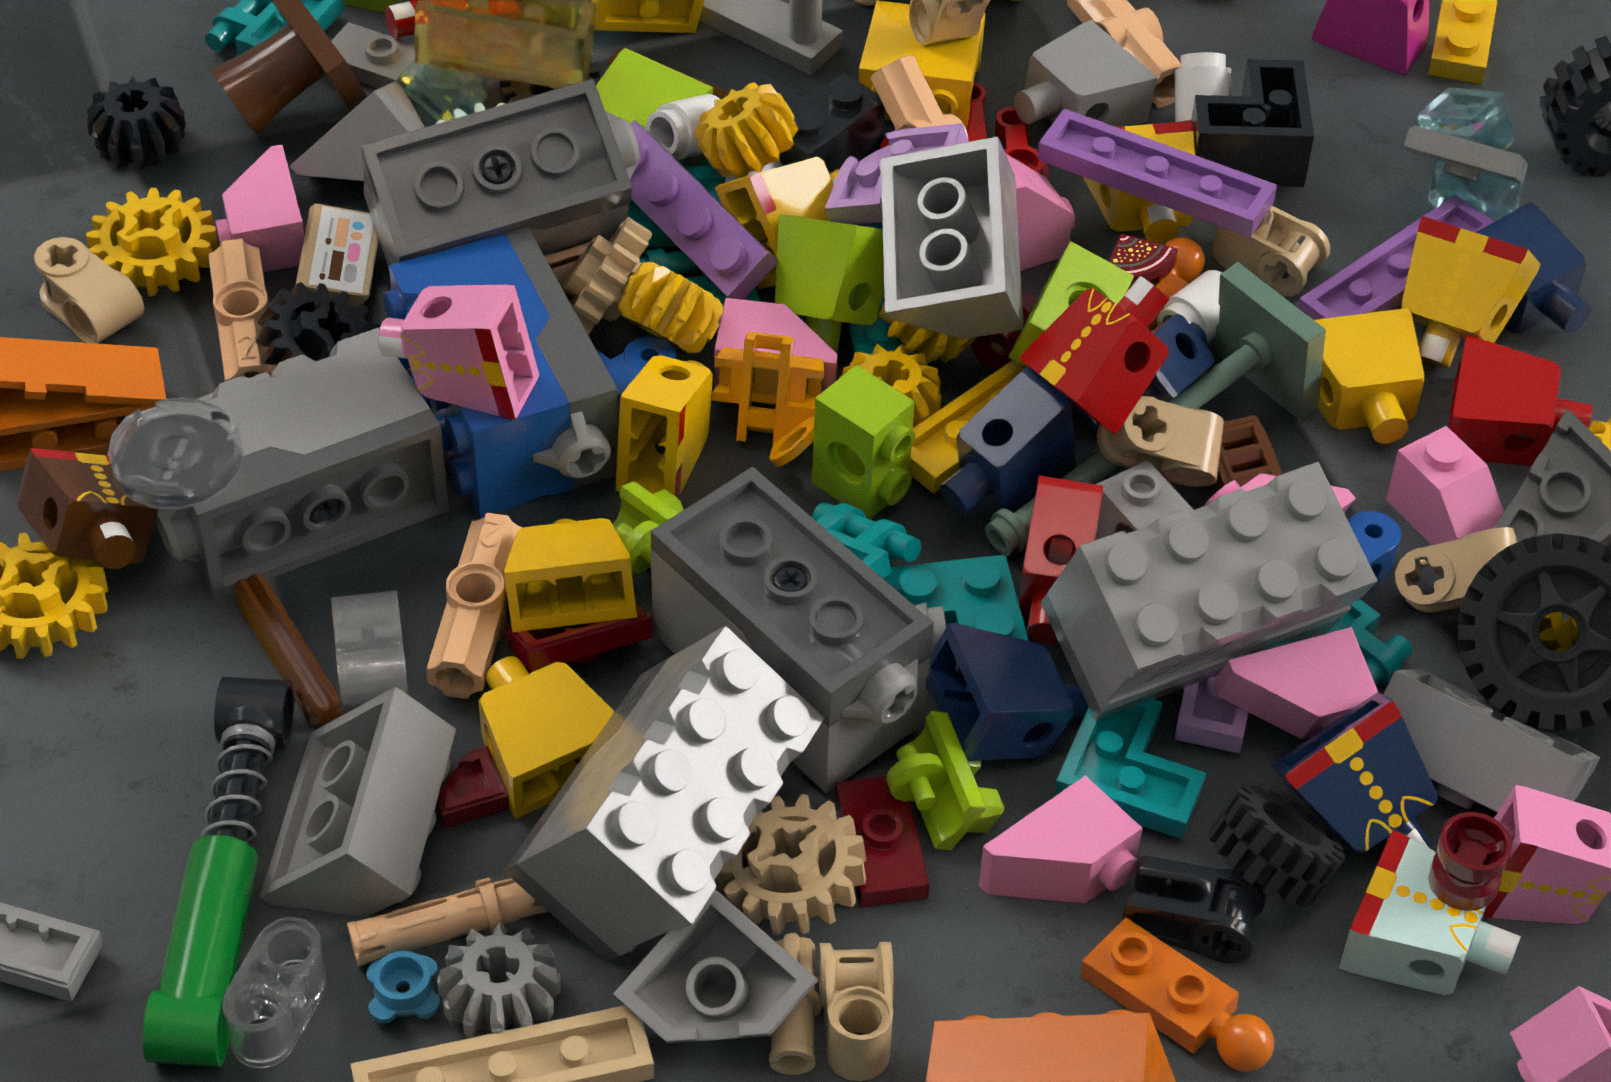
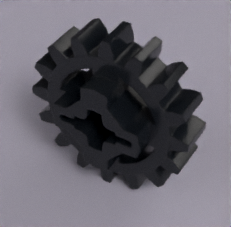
M300 282L296 283L291 293L282 288L273 301L268 304L257 322L262 328L255 337L257 344L269 347L261 358L264 364L278 365L284 360L302 354L314 361L329 357L332 348L337 342L378 327L380 329L381 324L367 323L364 317L369 309L365 305L358 306L355 309L349 306L347 292L342 291L337 298L329 296L326 285L319 283L314 292L310 293L308 288Z

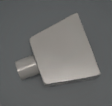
M1089 20L1034 51L1029 60L1025 89L1016 93L1014 107L1018 117L1026 124H1031L1043 118H1046L1053 124L1062 110L1067 109L1115 127L1134 126L1149 120L1157 76L1096 23Z

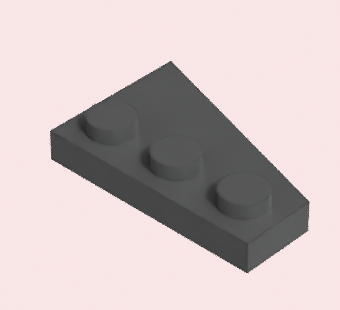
M1568 408L1558 422L1554 433L1543 451L1538 455L1530 468L1526 479L1512 502L1507 506L1495 528H1514L1517 542L1533 536L1555 533L1580 535L1603 544H1607L1611 540V450Z

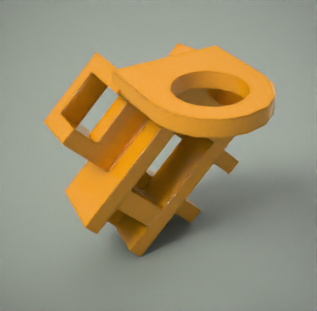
M748 331L744 339V349L723 347L715 357L714 367H720L719 384L712 392V400L739 404L736 441L746 442L749 431L773 433V446L769 459L775 467H780L795 459L814 441L815 398L821 394V385L824 379V362L821 358L793 355L794 337ZM756 349L779 350L780 353L756 351ZM754 368H755V376H754V384H753V374H754ZM752 402L776 404V408L753 407Z

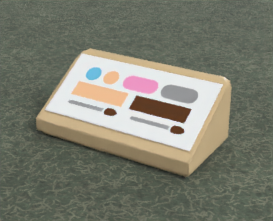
M316 203L312 205L309 209L296 283L302 282L310 293L314 292L319 283H323L328 289L329 296L337 298L342 291H345L349 296V306L355 309L362 305L370 295L379 239L371 214Z

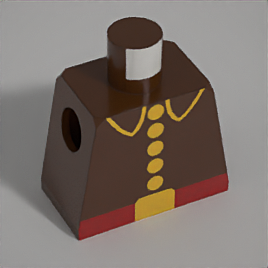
M30 448L16 506L52 554L64 558L98 560L100 565L108 569H119L129 563L137 564L144 560L157 516L158 506L135 499L120 485L114 468L117 457Z

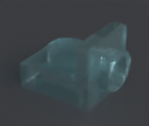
M433 40L403 70L396 81L402 86L407 95L437 121H448L454 119L453 110L459 108L469 115L474 113L475 103H484L490 95V92L484 85L495 69L486 62L473 75Z
M1449 87L1417 114L1419 126L1501 150H1506L1514 142L1513 124L1509 117L1503 92Z

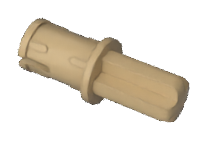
M797 933L785 934L784 939L776 941L778 945L815 976V945L811 938L799 937ZM815 985L771 1034L769 1063L770 1067L778 1073L799 1075L807 1073L815 1067L814 1017L821 1011V997L815 991Z

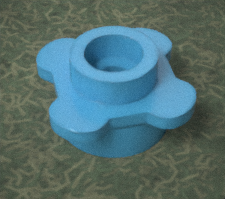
M397 951L372 963L366 972L367 981L374 987V998L368 1006L371 1017L380 1023H389L396 1016L407 1017L416 1015L421 1019H426L436 1014L440 1008V998L433 992L432 980L438 973L436 962L425 955H418L410 951ZM400 987H410V989L405 993H400L397 991V988Z

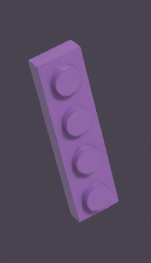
M1067 109L1062 110L1038 145L1037 160L1250 238L1275 200L1277 185Z
M634 120L630 125L638 143L640 161L630 179L632 185L631 199L728 298L744 300L779 261L642 125Z
M1454 195L1424 215V217L1472 232H1477L1495 222L1457 195ZM1421 218L1300 297L1297 308L1313 320L1396 310L1402 303Z

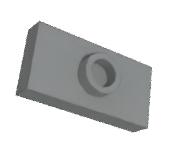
M350 22L331 41L346 60L358 82L381 88L397 81L405 90L408 98L417 102L445 70L444 54L400 39H394L391 36Z
M1416 125L1409 128L1404 147L1410 153L1445 162L1442 172L1476 182L1480 172L1522 184L1528 167L1525 159L1519 154Z
M0 902V981L72 1002L104 945L100 931Z

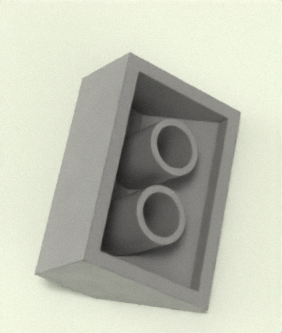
M992 137L881 158L885 313L888 319L961 339L1024 329L1016 180L999 138Z
M1421 668L1395 670L1384 692V696L1392 699L1399 708L1430 779L1437 782L1435 786L1437 795L1467 809H1471L1473 802L1476 801L1498 812L1515 785L1528 787L1575 802L1600 759V756L1545 729L1531 727L1509 718L1488 701Z
M395 686L311 732L259 898L270 905L359 917L371 916L395 903H401L408 899L417 888L421 878L419 865L427 837L433 830L436 822L434 810L441 784L451 767L449 755L456 728Z

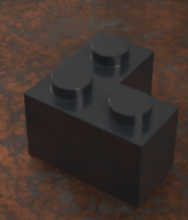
M1247 59L1241 96L1195 95L1191 118L1194 130L1195 156L1274 183L1277 187L1305 186L1314 140V130L1303 60Z
M842 73L806 100L765 74L751 82H755L758 86L771 84L775 91L782 95L784 101L787 102L794 114V121L798 131L792 138L794 145L789 150L779 154L782 166L819 157L824 161L828 172L831 173L841 169L849 156L856 158L859 163L865 157L880 149L881 142L884 139L885 107L876 92L845 73Z

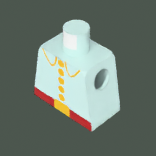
M1392 830L1351 925L1339 969L1432 993L1448 995L1454 992L1466 961L1506 976L1521 936L1483 922L1482 918L1486 906L1479 910L1464 911L1451 908L1440 901L1432 892L1428 881L1430 866L1436 852L1408 836Z

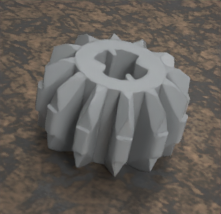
M499 921L493 931V935L484 937L473 928H470L469 934L466 937L467 946L449 945L448 953L445 956L446 968L440 970L437 983L439 995L444 1000V1015L449 1020L450 1025L463 1024L464 1035L468 1038L482 1036L485 1033H502L506 1030L533 1025V1022L544 1023L551 1021V1017L554 1014L553 1001L557 1000L558 994L561 993V977L555 968V957L549 944L535 945V936L531 933L529 927H526L514 936H509L507 929Z

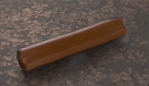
M253 573L247 579H239L233 587L236 595L235 602L282 679L292 681L295 700L308 722L313 726L322 727L329 721L339 718L342 715L339 695L266 578L260 574Z

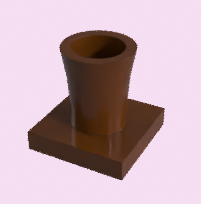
M271 0L286 26L239 56L209 69L256 134L285 106L324 76L349 110L359 105L367 97L346 60L301 0Z

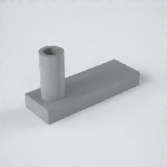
M705 0L699 19L700 22L810 76L842 48L843 30L822 20L823 0H789V4L781 0Z

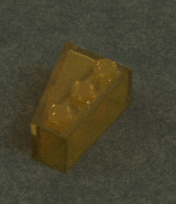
M418 0L415 8V63L493 76L498 79H510L543 85L553 89L584 82L593 57L596 4L588 0Z

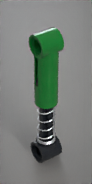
M222 677L219 682L215 700L214 728L216 740L218 743H221L220 747L222 749L216 762L220 775L211 783L210 791L214 801L207 806L205 811V818L209 826L202 831L200 838L196 839L190 846L159 989L152 990L146 1005L143 1023V1054L146 1063L221 1067L225 1061L231 1028L230 998L259 860L256 850L248 844V841L257 836V831L252 827L254 815L262 811V805L257 801L259 790L265 788L268 782L262 775L264 765L272 761V754L278 746H288L292 735L295 697L293 683L290 680Z

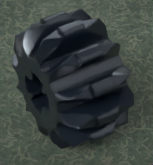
M133 76L125 84L110 81L108 91L93 93V104L87 109L88 117L86 118L88 134L92 136L94 148L98 151L100 158H112L117 168L131 162L141 169L144 162L151 160L163 164L165 153L180 151V141L185 136L184 128H186L184 110L180 107L179 99L175 95L173 87H160L156 78H150L143 83L137 82Z

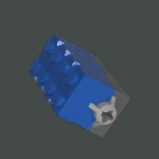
M528 226L389 265L391 291L383 293L388 318L405 319L421 290L429 286L506 284L514 285L516 288L540 375L517 419H508L423 396L441 425L443 452H448L451 458L449 467L454 486L460 497L469 494L480 517H484L486 513H497L526 504L535 498L545 495L552 496L616 476L619 430L618 389ZM398 358L416 385L408 359Z

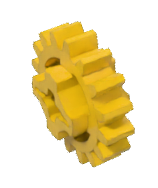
M150 188L147 198L141 199L132 191L126 193L127 203L121 206L109 201L105 204L107 216L94 215L91 218L93 231L86 232L88 249L114 270L125 274L136 288L138 286L146 287L148 296H155L158 286L167 285L174 293L180 291L179 280L183 278L193 282L201 280L199 267L210 268L208 254L219 248L212 212L210 210L202 211L200 199L197 197L183 203L181 191L176 189L167 198L160 197L157 188Z
M26 532L19 533L18 545L9 548L6 544L0 542V651L11 644L14 646L16 658L24 659L30 647H40L44 657L52 656L53 643L62 641L71 648L77 646L75 632L78 629L94 632L97 629L94 614L105 613L108 609L105 593L109 590L104 568L99 566L98 560L59 557L52 554L42 540L40 542H31Z

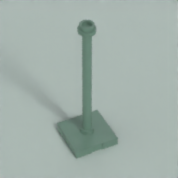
M1236 262L1220 274L1218 299L1220 309L1219 324H1217L1215 353L1223 361L1188 385L1168 403L1199 409L1244 376L1301 421L1318 408L1326 329L1239 262ZM1099 450L1061 479L1096 484L1120 466L1109 462ZM1035 498L1014 513L1001 508L992 515L991 522L985 526L987 538L992 546L1002 555L1009 556L1013 552L1021 553L1027 548Z

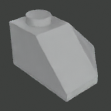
M394 81L373 91L289 167L296 175L364 181L362 145L424 128V125L405 90L397 81Z
M715 889L694 923L678 931L674 929L668 931L613 994L667 1043L771 1036L819 980Z

